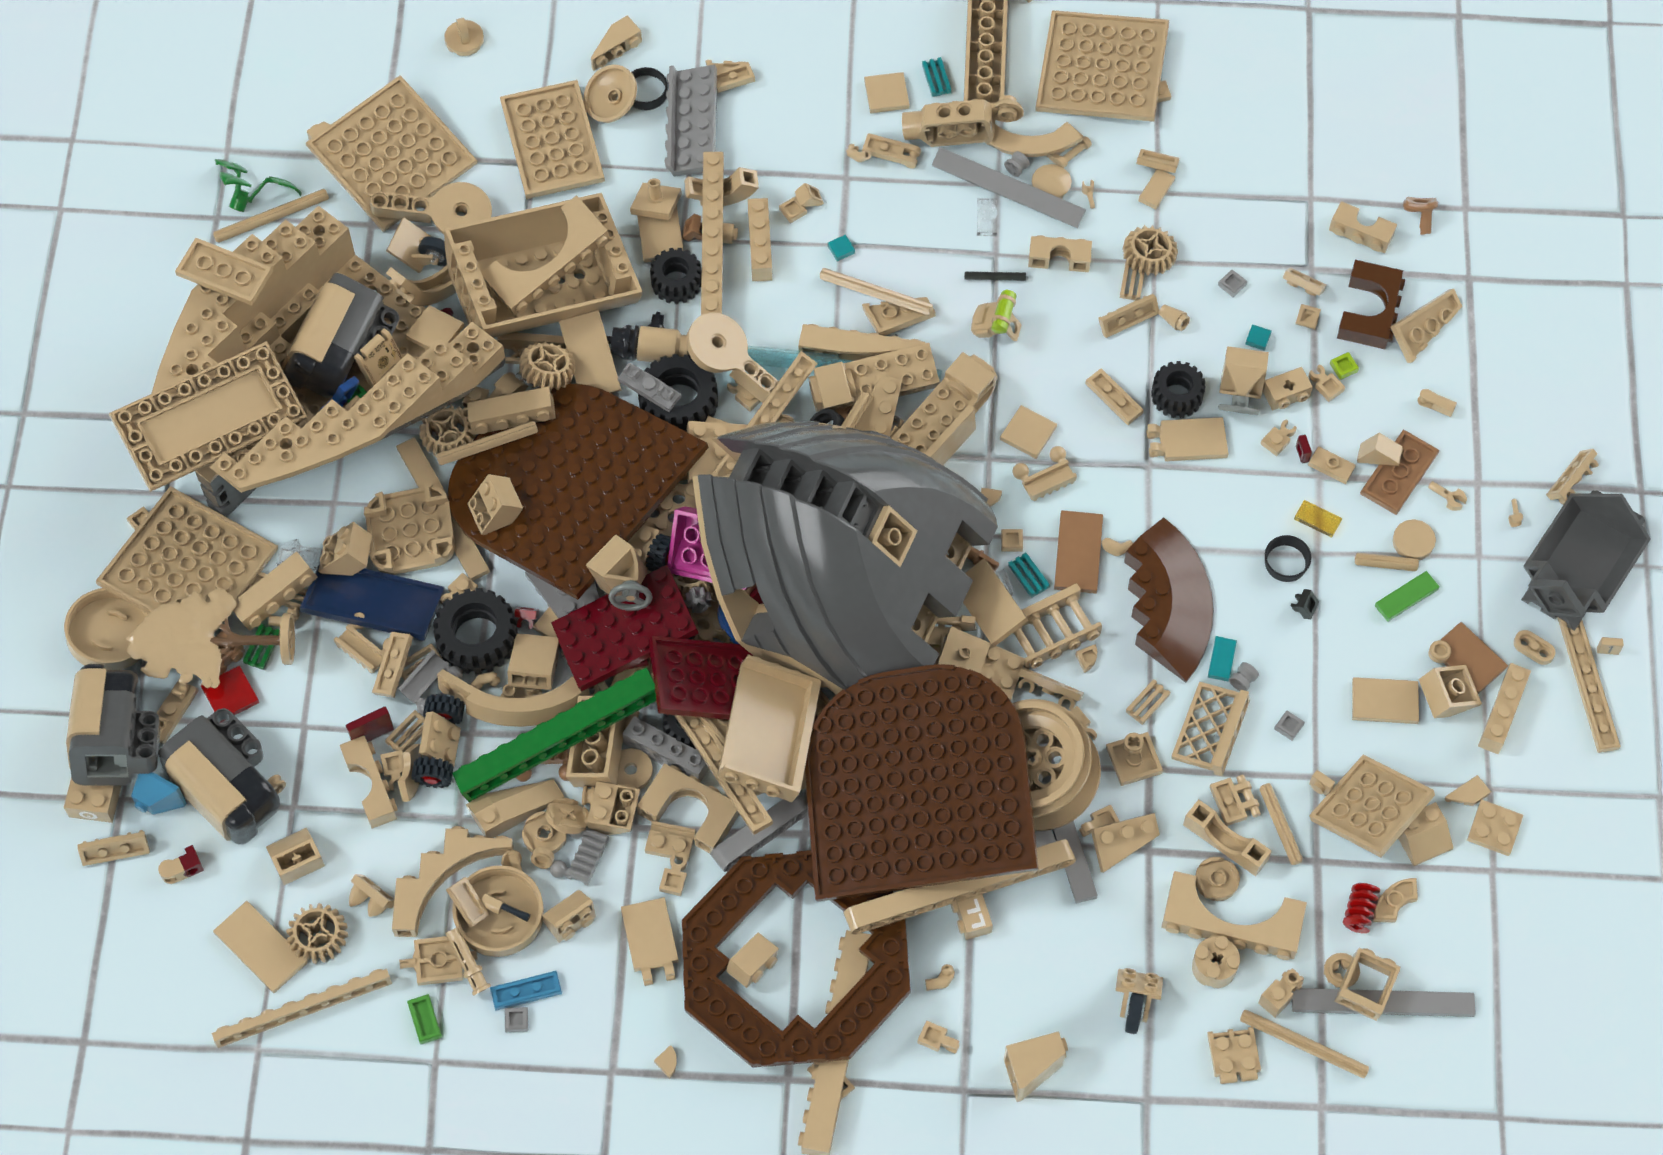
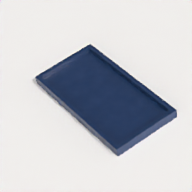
M318 566L315 572L318 578L309 586L300 606L301 613L383 632L410 634L413 639L425 641L441 603V596L445 593V587L365 568L353 576L322 574L319 572ZM360 612L363 613L365 617L361 618L354 615Z

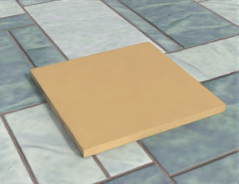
M1052 10L1035 107L1036 111L1155 122L1169 20Z
M401 75L306 142L309 150L382 232H385L400 221V219L374 216L370 209V199L374 193L387 192L432 197L442 187L450 184L477 164V159ZM365 144V146L357 150L360 145ZM378 202V203H376L375 205H376V206H383L384 204L381 203V202ZM403 205L395 206L398 209L404 208Z
M170 486L96 579V584L148 614L159 608L162 604H168L172 601L180 603L182 599L187 598L193 592L200 593L206 602H210L208 593L218 588L224 589L236 600L252 585L259 572L264 569L277 552L278 546Z

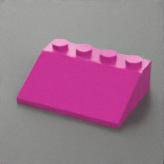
M687 506L677 508L674 511L667 565L672 574L713 583L701 544L697 509Z

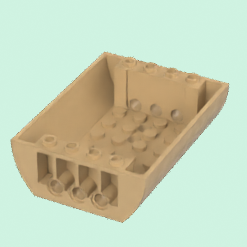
M602 192L579 198L608 230L610 238L607 244L601 248L598 247L592 252L590 258L578 263L574 271L562 276L561 278L565 280L564 283H558L553 287L550 286L544 291L542 297L530 302L526 310L516 315H513L484 281L481 272L496 260L502 266L515 271L535 270L552 261L562 250L567 239L568 223L561 207L570 200L444 228L448 271L468 324L473 322L494 338L557 323L561 320L597 310L603 312L638 303L642 296V289ZM580 273L584 275V278L578 279L574 275Z

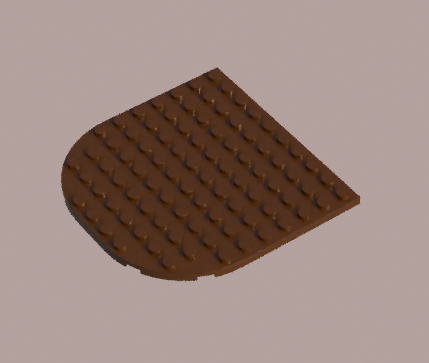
M567 384L565 388L560 387L559 390L555 388L551 390L556 419L536 422L537 433L457 460L449 480L448 500L455 521L469 539L579 600L595 581L586 564L615 535L628 542L709 447L707 442L603 389L583 384ZM511 428L478 434L473 441ZM488 474L508 477L523 509L512 524L486 535H481L468 502Z
M949 664L906 668L862 678L846 690H841L824 707L812 727L813 731L805 764L814 889L817 902L1039 870L1024 730L1014 705L1002 689L992 680L974 670L955 667Z

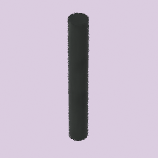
M965 271L964 280L1026 281V273Z

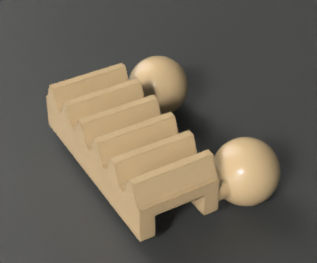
M1055 446L1050 450V459L1057 464L1031 476H1028L1029 468L1026 464L1018 463L1013 467V476L1022 481L1023 487L1034 502L1039 497L1044 498L1047 493L1050 495L1054 490L1059 491L1062 486L1065 488L1069 483L1072 485L1076 481L1077 475L1070 469L1069 462L1065 459L1066 451L1063 447Z
M360 612L354 615L361 618L365 617L364 614ZM348 624L346 631L339 638L337 636L334 638L335 644L344 653H348L351 658H354L358 664L360 663L364 669L366 668L369 673H374L381 665L389 638L384 640L383 649L380 650L357 631V629L365 627Z

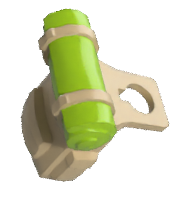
M1008 289L1003 290L997 302L978 305L972 318V333L978 338H989L993 335L1006 333L1013 341H1017L1021 323L1012 313L1013 307L1016 305V293ZM1012 322H1013L1014 325H1015V332H1014V333L1012 332V329H1011V326H1010V323H1012Z

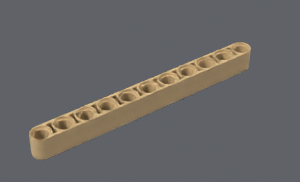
M1063 839L1037 847L1039 870L908 888L854 905L846 909L843 914L853 935L860 934L1066 868L1075 863L1076 858L1068 840Z

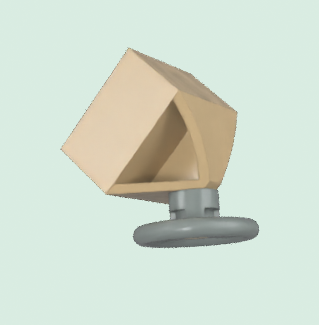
M1227 346L1219 393L1233 396L1231 405L1219 404V410L1259 415L1260 411L1248 408L1249 398L1261 399L1269 352Z
M615 535L586 566L600 589L609 594V601L612 605L628 611L643 609L652 602L653 598L651 591L647 587L640 585L647 574V569L634 547L618 535ZM639 591L645 594V600L639 598ZM627 601L634 602L636 604H625L622 602Z

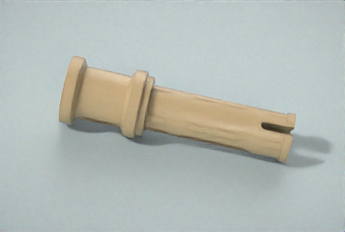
M459 927L445 933L465 971L463 977L468 979L473 990L472 995L474 996L490 988V983L486 982L481 972L483 970L482 967L476 964Z

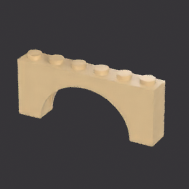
M577 195L561 207L563 215L567 219L568 234L562 250L552 261L535 270L515 271L502 266L496 260L481 272L484 281L513 315L526 310L530 302L542 297L546 289L558 284L562 276L574 271L578 263L582 260H587L591 257L594 250L607 244L610 238L608 230Z
M1174 871L1161 928L1173 934L1185 933L1194 939L1224 936L1237 949L1243 950L1248 948L1261 955L1273 954L1277 955L1279 959L1290 960L1295 958L1298 950L1307 902L1285 897L1280 909L1268 920L1253 925L1232 924L1217 918L1205 908L1196 891V876Z

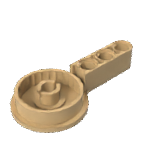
M466 182L448 184L432 197L376 192L370 199V209L374 216L400 220L406 218L409 221L431 223L432 219L442 234H444V228L483 220L492 216L491 202L486 193L476 185ZM378 202H381V203H383L384 205H383V206H376L375 204L378 203ZM403 205L404 208L398 209L395 206ZM422 207V208H424L425 210H424V211H417L416 208ZM458 212H463V213H465L466 215H464V216H459V215H457V213H458Z
M714 312L699 316L691 324L688 331L687 349L692 360L700 368L708 372L721 373L732 370L729 376L763 403L779 381L749 356L747 338L740 325L732 318Z

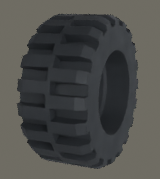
M672 354V357L669 358L663 356L660 357L661 361H653L650 364V368L647 367L644 370L669 387L673 385L689 386L697 392V396L690 403L674 406L670 412H667L638 394L639 408L687 432L688 421L706 422L708 416L714 418L716 408L718 407L716 377L714 373L700 368L691 359L690 355L684 354V357H681L679 354Z
M469 588L464 589L462 594L458 592L452 594L453 598L451 600L446 599L442 603L443 608H438L436 612L437 618L433 622V633L439 654L442 655L443 660L450 663L451 666L461 668L462 672L469 674L470 671H474L475 674H482L481 671L483 670L491 672L494 671L493 667L496 665L498 667L504 665V659H510L516 633H518L515 614L510 604L506 603L505 598L501 595L496 597L494 591L488 590L484 592L483 588H476V591H471ZM483 618L496 625L493 635L488 640L479 644H467L456 638L458 628L471 619Z

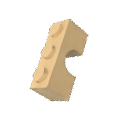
M1341 201L1331 220L1329 231L1385 254L1393 239L1397 224L1378 217L1375 224L1364 226L1357 220L1360 209Z
M1043 235L1031 236L1028 267L1048 269L1049 261L1053 257L1062 256L1069 262V271L1089 272L1092 241L1066 239L1064 237L1052 238Z

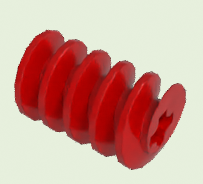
M1356 883L1351 888L1352 893L1349 895L1350 901L1347 903L1348 909L1345 911L1346 917L1343 919V925L1356 933H1369L1370 930L1364 926L1372 925V921L1367 918L1374 917V913L1370 911L1376 909V905L1372 902L1378 901V897L1374 894L1380 893L1381 890L1372 884Z

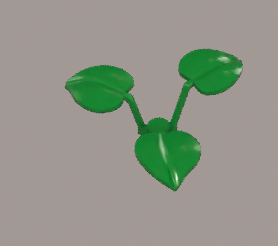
M214 160L215 165L232 169L237 174L236 177L223 171L219 173L224 185L235 184V191L229 207L234 210L244 212L247 203H252L253 198L267 183H276L292 188L300 196L302 195V192L291 182L269 176L249 197V192L241 189V185L252 187V184L240 178L241 172L247 174V169L226 160Z

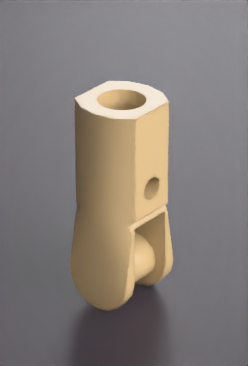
M1429 389L1421 390L1417 400L1419 405L1449 417L1452 416L1457 402L1440 396Z

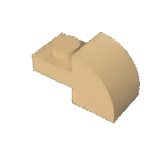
M509 372L496 381L494 384L496 388L488 398L526 391L529 385L514 373Z

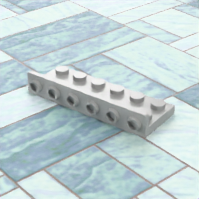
M714 64L677 71L674 65L669 66V73L667 74L669 90L666 91L668 123L665 125L667 157L664 162L666 169H669L674 177L703 172V152H716L717 68Z

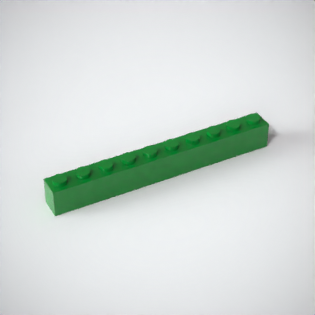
M647 667L643 670H638L630 677L617 681L606 690L597 692L593 697L578 702L571 709L558 713L547 722L538 724L536 728L519 734L512 741L499 745L497 749L488 754L479 756L477 760L462 765L452 773L460 793L468 802H471L657 701L654 677Z

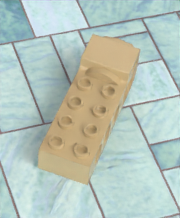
M930 343L847 363L838 362L814 368V376L808 377L816 412L827 408L834 411L840 407L843 410L849 406L853 408L862 392L871 394L882 375L902 380L899 397L936 388L940 381Z
M962 352L945 371L944 379L891 439L925 453L968 405L975 408L976 414L993 393L998 379L994 368L976 355L968 356Z

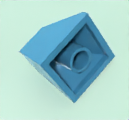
M153 772L138 774L131 795L135 803L134 806L143 813L148 811L154 815L186 806L187 802L178 786Z

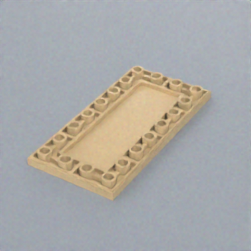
M267 341L109 413V417L150 492L217 461L224 453L230 455L260 441L285 416L295 424L308 417Z

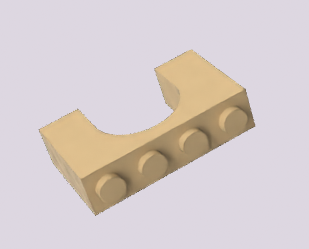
M664 763L638 803V815L651 822H659L668 806L674 800L685 796L701 800L708 809V815L696 833L694 843L700 849L711 853L717 845L723 842L739 817V812L729 797L720 794L717 788L713 786L707 787L697 777L687 776L674 765L668 766Z

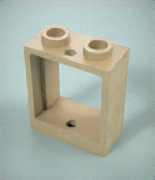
M1358 948L1352 957L1334 1002L1377 1021L1383 1013L1401 967L1396 965L1391 959L1376 956L1370 949ZM1358 962L1388 976L1378 1003L1347 989Z

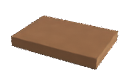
M1462 622L1440 639L1447 642L1451 647V655L1444 664L1447 667L1466 665L1478 694L1508 668V665Z

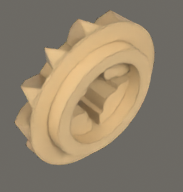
M1336 953L1331 955L1324 964V975L1328 983L1333 984L1336 988L1341 986L1343 977L1335 971L1338 970L1339 963L1343 970H1347L1352 960L1351 955ZM1357 964L1348 987L1354 985L1359 979V964Z

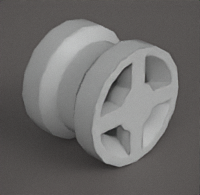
M1015 151L1012 154V158L1004 163L1006 170L1015 177H1019L1022 174V170L1030 165L1028 158L1019 151Z

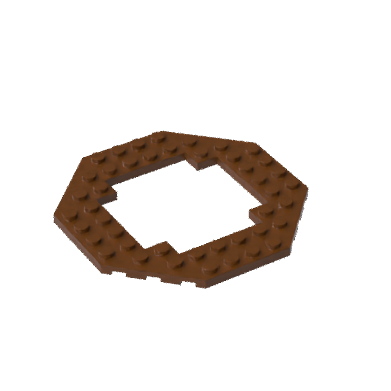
M811 850L796 851L795 854L784 855L783 853L765 854V856L761 857L742 856L682 919L685 1012L752 1068L850 1060L911 993L906 919L869 930L872 935L859 948V952L874 963V965L816 1028L797 1015L782 1031L718 979L727 969L730 959L717 948L776 886L792 899L807 884L814 888ZM891 891L835 899L830 901L844 912L846 909L854 905H858L873 899H877L892 894L894 892Z

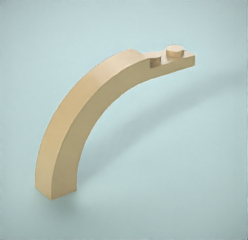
M447 265L432 276L417 281L408 280L392 267L386 272L392 278L389 282L397 287L396 292L416 306L433 305L456 292Z
M444 669L437 674L438 689L444 694L455 696L454 698H460V701H464L466 714L496 725L515 727L538 725L554 718L558 713L565 712L577 704L578 696H590L589 688L581 692L573 676L559 687L541 695L526 698H505L485 693Z

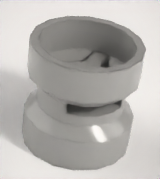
M1242 662L1238 667V672L1233 673L1229 678V682L1238 691H1247L1250 688V683L1259 677V672L1251 664Z

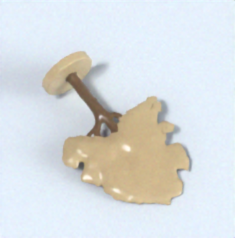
M219 588L208 593L210 602H206L200 593L193 592L187 598L182 599L180 603L172 601L168 604L160 605L159 608L144 618V621L138 625L136 630L126 637V640L129 641L127 653L133 659L147 661L145 667H142L140 670L147 676L165 679L168 677L171 668L176 669L177 673L181 674L179 682L182 685L192 681L194 674L202 680L201 685H204L207 689L209 687H218L222 663L221 655L228 652L233 646L280 645L281 660L284 665H292L295 656V623L292 613H283L280 623V635H239L233 633L229 627L228 617L237 605L236 600L224 589ZM216 629L223 630L227 638L214 637V631ZM219 646L225 647L223 649H218Z

